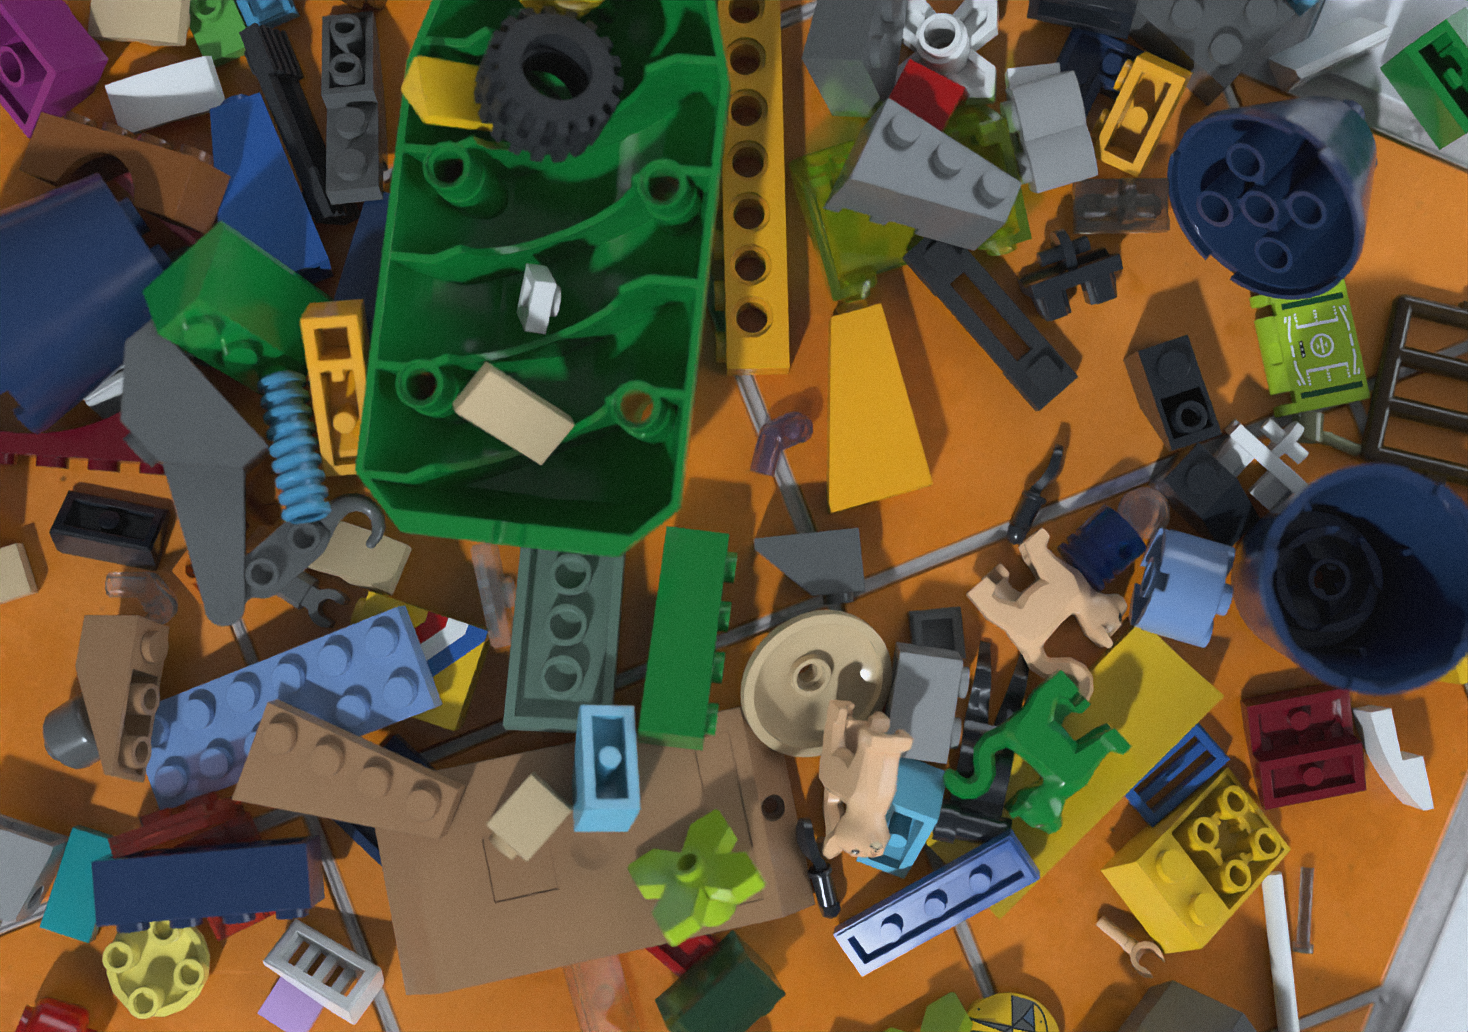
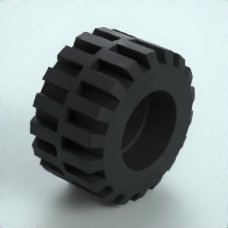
M543 6L540 14H536L533 8L529 7L521 10L517 19L510 15L502 22L499 31L495 30L475 78L477 85L474 90L475 103L482 104L478 112L482 124L492 123L493 128L490 135L498 143L503 139L511 143L508 151L519 156L521 150L530 153L531 161L542 163L545 155H550L553 163L565 161L569 153L574 158L583 154L588 145L592 146L600 136L620 100L618 96L623 89V78L617 76L622 68L619 56H610L609 53L613 48V44L607 36L599 38L595 34L598 26L590 20L584 25L576 20L578 13L566 9L564 15L556 14L555 6ZM543 71L554 75L565 84L571 93L572 99L559 101L539 94L527 82L523 72Z

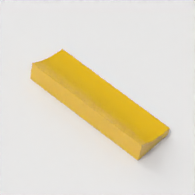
M1131 625L1113 643L1114 645L1108 648L1088 668L1093 676L1094 691L1088 701L1091 705L1081 714L1071 712L1065 717L1062 727L1076 741L1093 728L1107 723L1111 728H1115L1132 747L1123 755L1109 752L1094 771L1088 784L1066 799L1062 811V827L1055 833L1048 834L1038 828L1030 827L1019 816L1012 819L1003 806L1002 817L1012 819V830L1040 870V879L1224 697L1220 691L1193 669L1157 634L1143 631L1141 628ZM1015 752L1004 805L1018 790L1034 783L1040 777ZM932 832L925 842L946 864L980 846V844L954 839L953 844L933 840ZM1039 880L988 908L1000 920Z

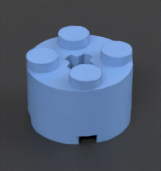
M1157 529L1147 546L1140 565L1146 567L1141 584L1135 583L1129 611L1130 624L1141 628L1143 631L1205 648L1212 635L1215 614L1224 616L1232 601L1234 588L1233 585L1225 583V580L1234 562L1235 548L1173 529Z

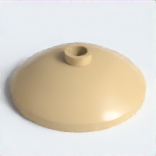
M817 610L787 620L772 630L761 641L746 665L741 682V704L749 726L764 744L779 753L795 757L821 756L830 699L854 703L852 717L856 720L868 721L869 715H873L875 711H882L887 701L892 681V664L888 649L882 638L868 623L847 612ZM810 664L805 672L799 673L804 666Z

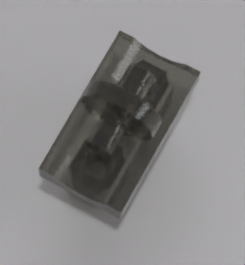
M1169 178L1084 179L1072 183L1073 234L1168 232L1170 230L1168 214Z

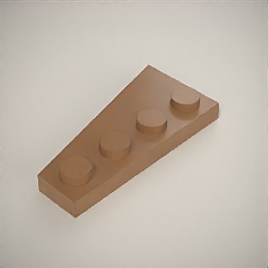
M279 699L267 702L231 800L439 840L448 833L466 785Z

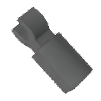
M305 571L276 594V596L299 610L306 607L312 621L318 626L333 628L336 622L324 614V603L328 599H333L338 604L347 605L350 601L349 597L341 590L318 587L319 580Z

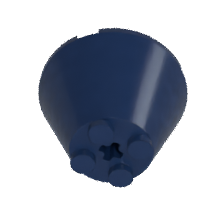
M1309 96L1224 109L1201 118L1183 134L1184 136L1177 149L1171 154L1168 163V194L1178 224L1191 245L1204 260L1212 255L1219 263L1234 273L1229 280L1243 288L1264 296L1286 300H1299L1319 296L1337 286L1352 271L1362 253L1365 241L1373 178L1377 166L1375 139L1371 129L1365 122V112L1359 103L1351 99L1339 101L1325 96Z

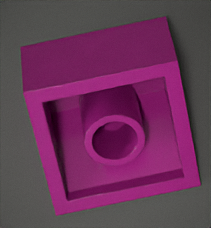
M0 0V103L28 139H31L41 112L62 118L66 111L72 110L95 91L108 62V57L104 54L100 45L92 39L63 0Z

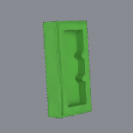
M190 0V29L202 56H212L215 68L244 56L246 49L239 32L247 28V25L236 0Z

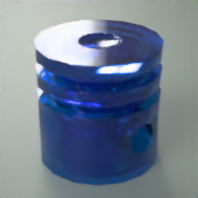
M1105 504L1076 529L1078 535L1072 533L1066 538L1068 544L1062 542L1057 546L1058 552L1066 563L1079 570L1089 585L1097 592H1101L1105 588L1104 581L1111 583L1115 579L1113 573L1121 574L1147 550L1144 541L1135 529L1118 512Z

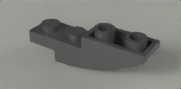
M373 11L322 16L321 96L327 108L326 194L331 205L384 199L383 171H388L385 98L375 15Z

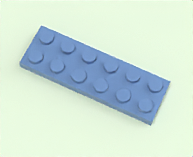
M406 605L390 609L160 701L155 713L151 738L152 753L147 764L146 774L160 812L237 784L267 702L279 699L359 737L443 705Z

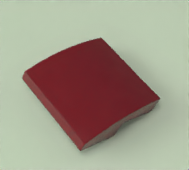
M1324 683L1240 699L1252 773L1260 803L1264 810L1367 791L1362 742L1353 734L1350 692L1348 690Z

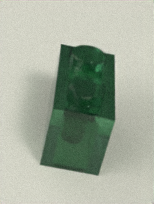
M732 930L658 996L655 1002L670 1032H745L760 1017L767 1015L786 993L771 967Z

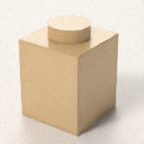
M533 771L486 824L493 831L489 840L511 860L519 854L524 860L528 861L571 813L573 806Z

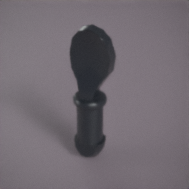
M1055 444L1045 473L1031 486L1029 491H1022L1023 497L1005 536L1009 543L1013 545L1023 543L1042 504L1046 503V499L1040 496L1041 492L1057 480L1064 468L1066 451L1062 445Z
M799 818L796 825V841L801 852L813 863L807 870L808 877L812 879L822 916L833 919L840 913L841 906L831 874L833 871L832 865L826 863L819 853L810 818Z

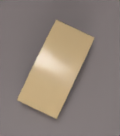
M91 0L88 34L93 39L104 42L137 41L151 46H186L187 32L190 27V0Z
M340 520L324 553L307 568L339 576L351 585L393 595L412 548L407 544L383 535L381 541L374 548L370 549L366 546V541L371 535V530Z

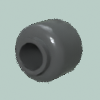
M81 692L48 713L43 723L44 746L48 754L63 765L74 769L87 768L100 760L84 697Z

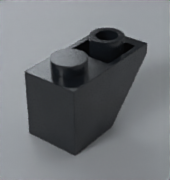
M1188 335L1137 351L1123 359L1139 407L1169 452L1222 434Z

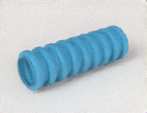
M280 371L266 375L259 380L257 389L259 393L264 394L260 399V405L263 409L267 410L263 415L264 423L270 426L266 431L267 439L273 441V444L269 447V452L272 457L277 459L272 463V467L275 473L280 474L276 478L275 483L278 489L283 490L278 496L279 503L286 506L281 515L284 521L292 524L314 522L325 518L332 511L329 502L324 501L329 493L327 487L321 485V482L326 478L324 471L318 469V466L322 464V458L320 454L315 453L319 448L317 438L312 437L316 432L314 422L308 420L313 416L312 408L305 405L310 400L308 391L302 389L307 384L305 375L301 373Z

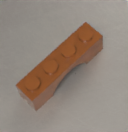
M66 111L64 118L41 112L21 163L20 171L56 188L97 172L106 184L113 178L130 172L134 186L133 206L167 223L204 235L211 230L231 176L211 166L213 156L182 144L179 152L173 151L174 145L147 133H142L139 141L134 139L135 134L109 122H104L102 128L98 129L96 128L97 123L71 111Z

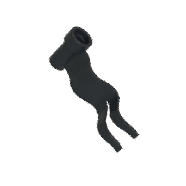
M980 641L956 770L964 778L972 777L975 772L973 751L981 736L999 726L1014 712L1022 708L1029 667L1020 653L993 726L988 725L991 692V643ZM1004 748L995 753L996 776L988 792L976 799H961L951 794L950 800L943 798L939 819L932 832L933 840L953 844L954 839L982 845L1008 829H1012V819L1002 817L1014 755L1012 750Z

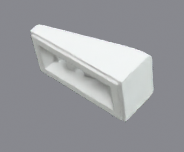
M296 918L263 960L266 967L353 1025L358 1022L384 984L380 967ZM305 941L310 946L296 965L293 966L288 963L302 942ZM321 953L327 956L313 976L307 974ZM340 965L344 970L330 988L325 983ZM357 977L359 981L356 983V985L351 990L349 995L347 997L344 996L346 991L349 989V987Z

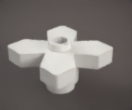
M908 0L902 43L915 52L909 58L964 86L970 94L965 105L993 104L996 101V67L976 53V51L998 34V1L964 0L953 14L936 13L926 0ZM909 58L898 66L895 85Z

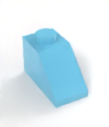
M580 705L572 774L574 832H628L640 811L634 706Z
M900 757L897 792L885 815L891 838L882 856L857 857L856 861L905 879L938 822L945 790L943 781L944 770L919 760Z

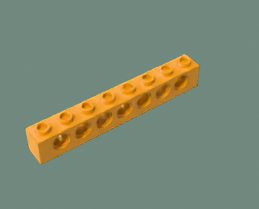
M716 0L731 86L722 178L720 180L717 209H723V229H715L713 239L714 260H724L725 280H714L715 311H725L726 331L716 332V363L727 362V376L788 374L790 358L780 0ZM747 7L752 9L757 14V17L750 23L742 24L733 20L730 15L737 8ZM749 57L755 60L759 67L752 74L742 75L734 71L731 65L738 58ZM750 107L759 113L760 119L754 125L742 126L736 123L732 116L738 109ZM750 157L761 164L762 170L756 176L746 178L738 175L733 166L741 158ZM754 208L762 214L764 220L754 229H744L736 223L734 217L741 209ZM754 258L763 264L765 272L757 280L746 281L738 276L735 270L736 266L743 259ZM746 309H757L765 316L766 325L758 332L748 333L738 326L737 317Z

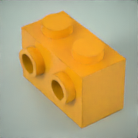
M1146 51L1138 55L1135 61L1127 59L1113 89L1120 91L1111 111L1106 108L1103 109L1091 133V137L1097 140L1093 147L1096 159L1138 177L1146 169L1193 72Z

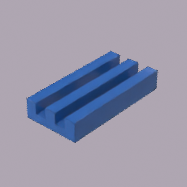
M1197 723L1125 797L1129 804L1139 812L1142 819L1149 826L1154 827L1226 764L1230 758L1204 728ZM1194 736L1198 739L1138 793L1134 791L1135 787ZM1208 750L1212 756L1151 809L1147 806L1146 802L1204 751Z

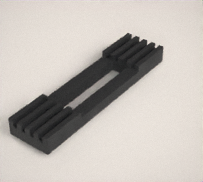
M253 23L239 32L246 49L244 54L252 73L258 78L303 189L302 195L310 215L315 218L316 223L347 225L358 219L360 212L356 202L331 205L326 194V146L299 83V80L304 78L288 35L284 30L279 31L276 28L272 29L269 26L266 28L265 25L259 26L257 23Z
M924 237L902 257L932 294L940 299L1003 371L1002 374L1036 412L1045 407L1078 377L966 248ZM963 272L1030 348L1018 361L950 285Z

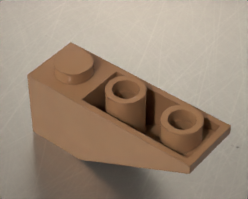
M84 615L75 665L104 775L134 782H144L147 764L151 758L152 731L155 713L160 704L159 689L164 660L169 649L168 634L170 628L139 615Z

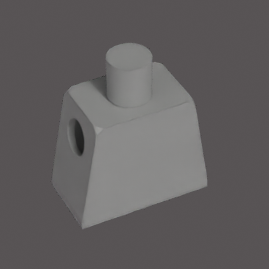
M0 814V927L3 920L16 923L33 915L38 909L58 872L69 839L68 836Z

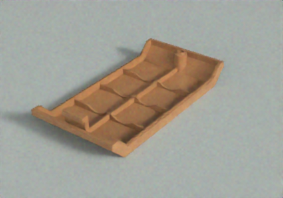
M742 706L718 711L715 736H704L703 751L639 743V728H636L640 811L628 832H574L572 809L571 813L528 861L524 860L519 854L511 860L498 850L489 840L493 831L486 824L533 771L573 806L572 774L576 741L436 770L435 772L466 785L447 835L438 840L375 827L406 995L441 994L669 943L652 915L659 899H645L628 871V865L652 849L682 852L690 825L714 809L720 811L737 838L731 853L746 852L766 885L742 903L737 904L734 914L725 923L715 927L702 925L699 931L687 939L783 918L815 905L810 877L807 874L806 857L801 852L796 841L798 819L784 754L771 749L756 736L744 716ZM768 798H773L777 802V808L773 812H766L763 808V803Z

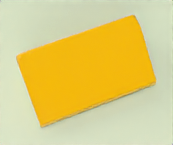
M417 56L413 59L400 90L425 123L490 132L493 128L492 123L482 124L478 115L482 104L475 103L474 90L477 85L475 78L480 66Z

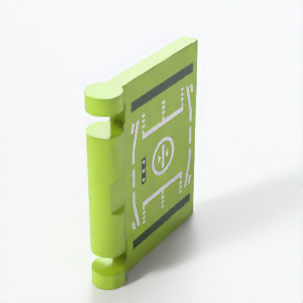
M1344 279L1330 291L1312 298L1286 300L1264 295L1249 298L1251 309L1271 305L1273 316L1254 320L1270 396L1290 392L1292 403L1273 408L1275 418L1371 398Z

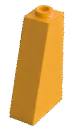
M866 299L839 306L837 308L838 315L831 317L828 324L826 506L829 515L926 488L933 484L882 304L879 303L868 307Z

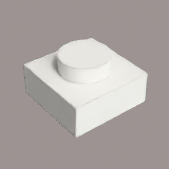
M527 263L516 313L524 331L546 334L549 317H556L559 311L561 288L556 285L547 266Z

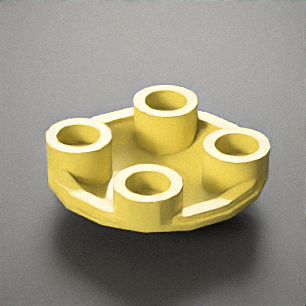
M169 921L150 922V928L147 930L133 933H117L113 942L105 948L102 962L107 969L106 973L112 992L128 1008L133 1016L139 1019H147L150 1017H165L184 1010L200 995L209 977L210 953L203 934L196 926L172 929L170 928Z

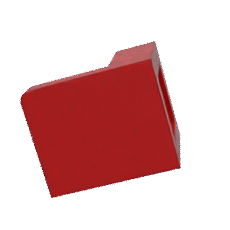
M909 58L889 99L943 132L958 103L965 104L970 94L964 86Z

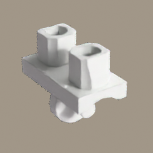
M1271 418L1266 420L1259 430L1271 440L1267 447L1236 419L1224 429L1229 436L1222 442L1214 457L1235 477L1254 458L1263 465L1267 471L1248 491L1269 511L1283 503L1293 493H1297L1308 485L1279 458L1286 453L1299 464L1308 456L1309 452L1296 442L1304 432V427L1300 423L1294 421L1282 429Z

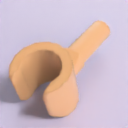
M1104 915L1097 922L1096 926L1121 945L1122 949L1130 955L1132 965L1141 976L1153 978V975L1145 967L1139 965V959L1144 953H1154L1165 963L1164 956L1156 944L1148 941L1138 942Z

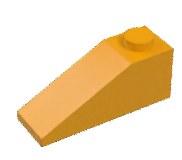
M364 299L309 303L300 321L325 477L356 474L355 465L370 354V340Z

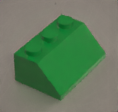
M222 220L143 290L157 334L261 396H264V394L259 393L257 383L266 375L280 371H295L305 375V377L309 374L300 319L309 303L333 301L331 296Z

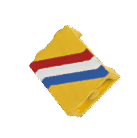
M369 591L366 599L361 597L356 603L350 625L390 609L406 605L443 705L412 717L452 731L462 728L496 629L478 623L469 624L391 598L388 594Z

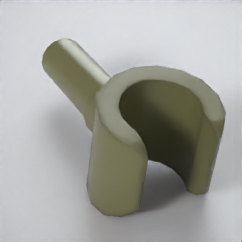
M1306 411L1301 414L1292 415V422L1297 421L1304 427V432L1296 442L1320 443L1353 456L1359 455L1361 451L1360 444L1335 435L1333 432L1323 431V413Z

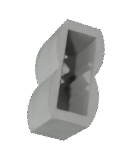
M1063 71L1005 89L1007 101L1000 103V112L1006 132L1008 134L1015 132L1018 140L1020 153L1013 154L1012 159L1016 177L1022 185L1028 184L1031 192L1041 193L1098 176L1095 152L1086 124L1083 100L1074 71Z

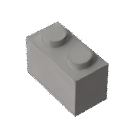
M896 642L892 663L891 688L885 708V715L890 718V728L883 734L894 735L896 729H903L913 738L910 750L901 753L900 757L947 764L949 748H958L961 735V718L955 717L957 698L966 697L970 678V669L963 666V659L958 651Z

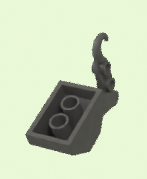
M152 320L125 341L121 421L131 432L123 440L151 467L158 462L163 464L204 604L205 614L212 623L218 626L233 625L243 617L246 603L249 599L254 597L269 598L278 594L324 553L339 521L351 512H362L371 520L372 532L366 541L368 548H374L381 541L386 524L385 515L379 504L369 496L359 493L342 494L329 502L332 511L325 518L302 524H292L286 521L246 556V475L270 455L268 445L176 345L157 334Z

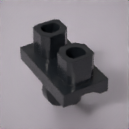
M1061 228L1050 233L1051 248L1036 253L1041 267L1055 262L1057 264L1017 277L1020 291L1032 298L1039 316L1046 321H1053L1072 312L1066 289L1081 284L1085 302L1090 305L1101 304L1117 297L1114 272L1123 269L1120 254L1114 253L1110 255L1104 247L1076 256L1091 249L1087 236L1070 240L1067 232Z

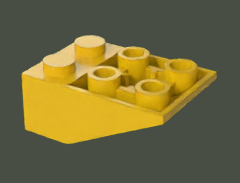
M1225 767L1200 785L1154 827L1148 825L1132 837L1101 869V872L1163 954L1202 949L1291 849L1229 767Z

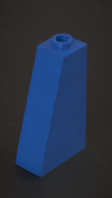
M261 93L250 96L246 94L234 95L225 99L220 106L211 108L210 122L214 167L231 176L217 212L218 223L222 220L312 284L333 277L329 258Z

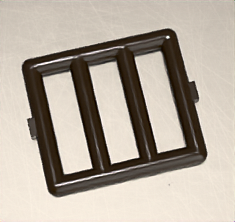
M1400 294L1392 302L1362 437L1360 458L1370 464H1388L1408 468L1409 471L1417 473L1436 484L1441 483L1445 485L1446 482L1468 486V465L1383 446L1389 416L1468 434V413L1394 396L1400 366L1468 382L1467 360L1405 346L1411 317L1468 330V302L1463 301L1458 303V306L1408 294Z

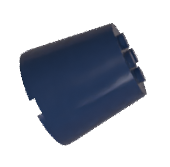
M98 172L0 210V394L7 390L20 404V406L13 409L15 416L35 434H40L50 428L124 367L125 341L152 320L143 290L173 264L159 243L152 248L149 247L142 235L151 230L135 206H133L128 197L118 201Z
M1364 464L1328 473L1311 482L1260 518L1242 538L1236 550L1231 571V585L1234 588L1233 598L1238 612L1248 628L1260 640L1316 678L1335 687L1357 693L1384 695L1407 692L1432 683L1457 666L1468 654V507L1443 484H1436L1417 473L1409 471L1408 468L1397 465ZM1316 571H1321L1323 574V582L1317 583L1319 588H1316L1314 584V576H1317Z

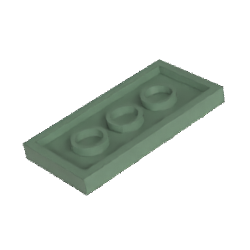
M520 548L503 727L506 730L576 734L580 705L614 706L626 553L618 558Z

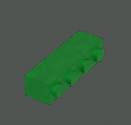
M670 526L666 528L638 729L639 743L703 751L704 736H715L719 704L709 703L711 683L722 684L725 652L715 651L717 632L728 633L732 603L721 601L723 584H734L738 554L736 552H728L729 534Z

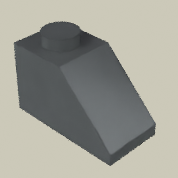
M859 528L754 538L753 540L756 552L809 595H822L823 605L854 602L853 592L865 591Z

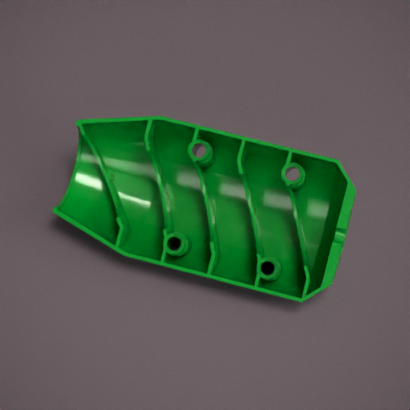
M432 0L408 55L405 78L413 59L417 56L480 66L495 30L499 31L502 22L510 15L517 19L520 11L526 9L519 0ZM604 0L598 7L592 9L582 18L577 19V21L584 25L590 20L598 26L595 34L599 38L607 36L613 44L609 54L610 56H619L622 68L617 76L623 78V89L618 96L620 100L595 143L592 146L588 145L585 152L575 158L569 153L563 162L553 163L550 155H545L542 163L531 161L530 153L521 150L519 156L508 151L511 143L505 139L498 143L490 135V131L425 123L402 93L355 465L356 474L400 532L620 558L682 509L731 95L716 0ZM543 71L523 72L527 82L539 94L559 101L572 99L568 88L554 75ZM527 263L547 266L556 285L561 288L559 311L556 317H549L546 334L524 331L516 313ZM486 362L571 416L575 426L542 465L455 412L452 403ZM437 384L435 393L430 397L429 394L432 387ZM653 402L651 415L641 422L643 411Z

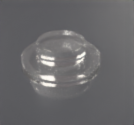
M1140 487L1127 492L1122 497L1117 508V518L1121 528L1127 534L1139 539L1152 538L1157 529H1165L1170 520V507L1166 498L1160 492L1152 488Z

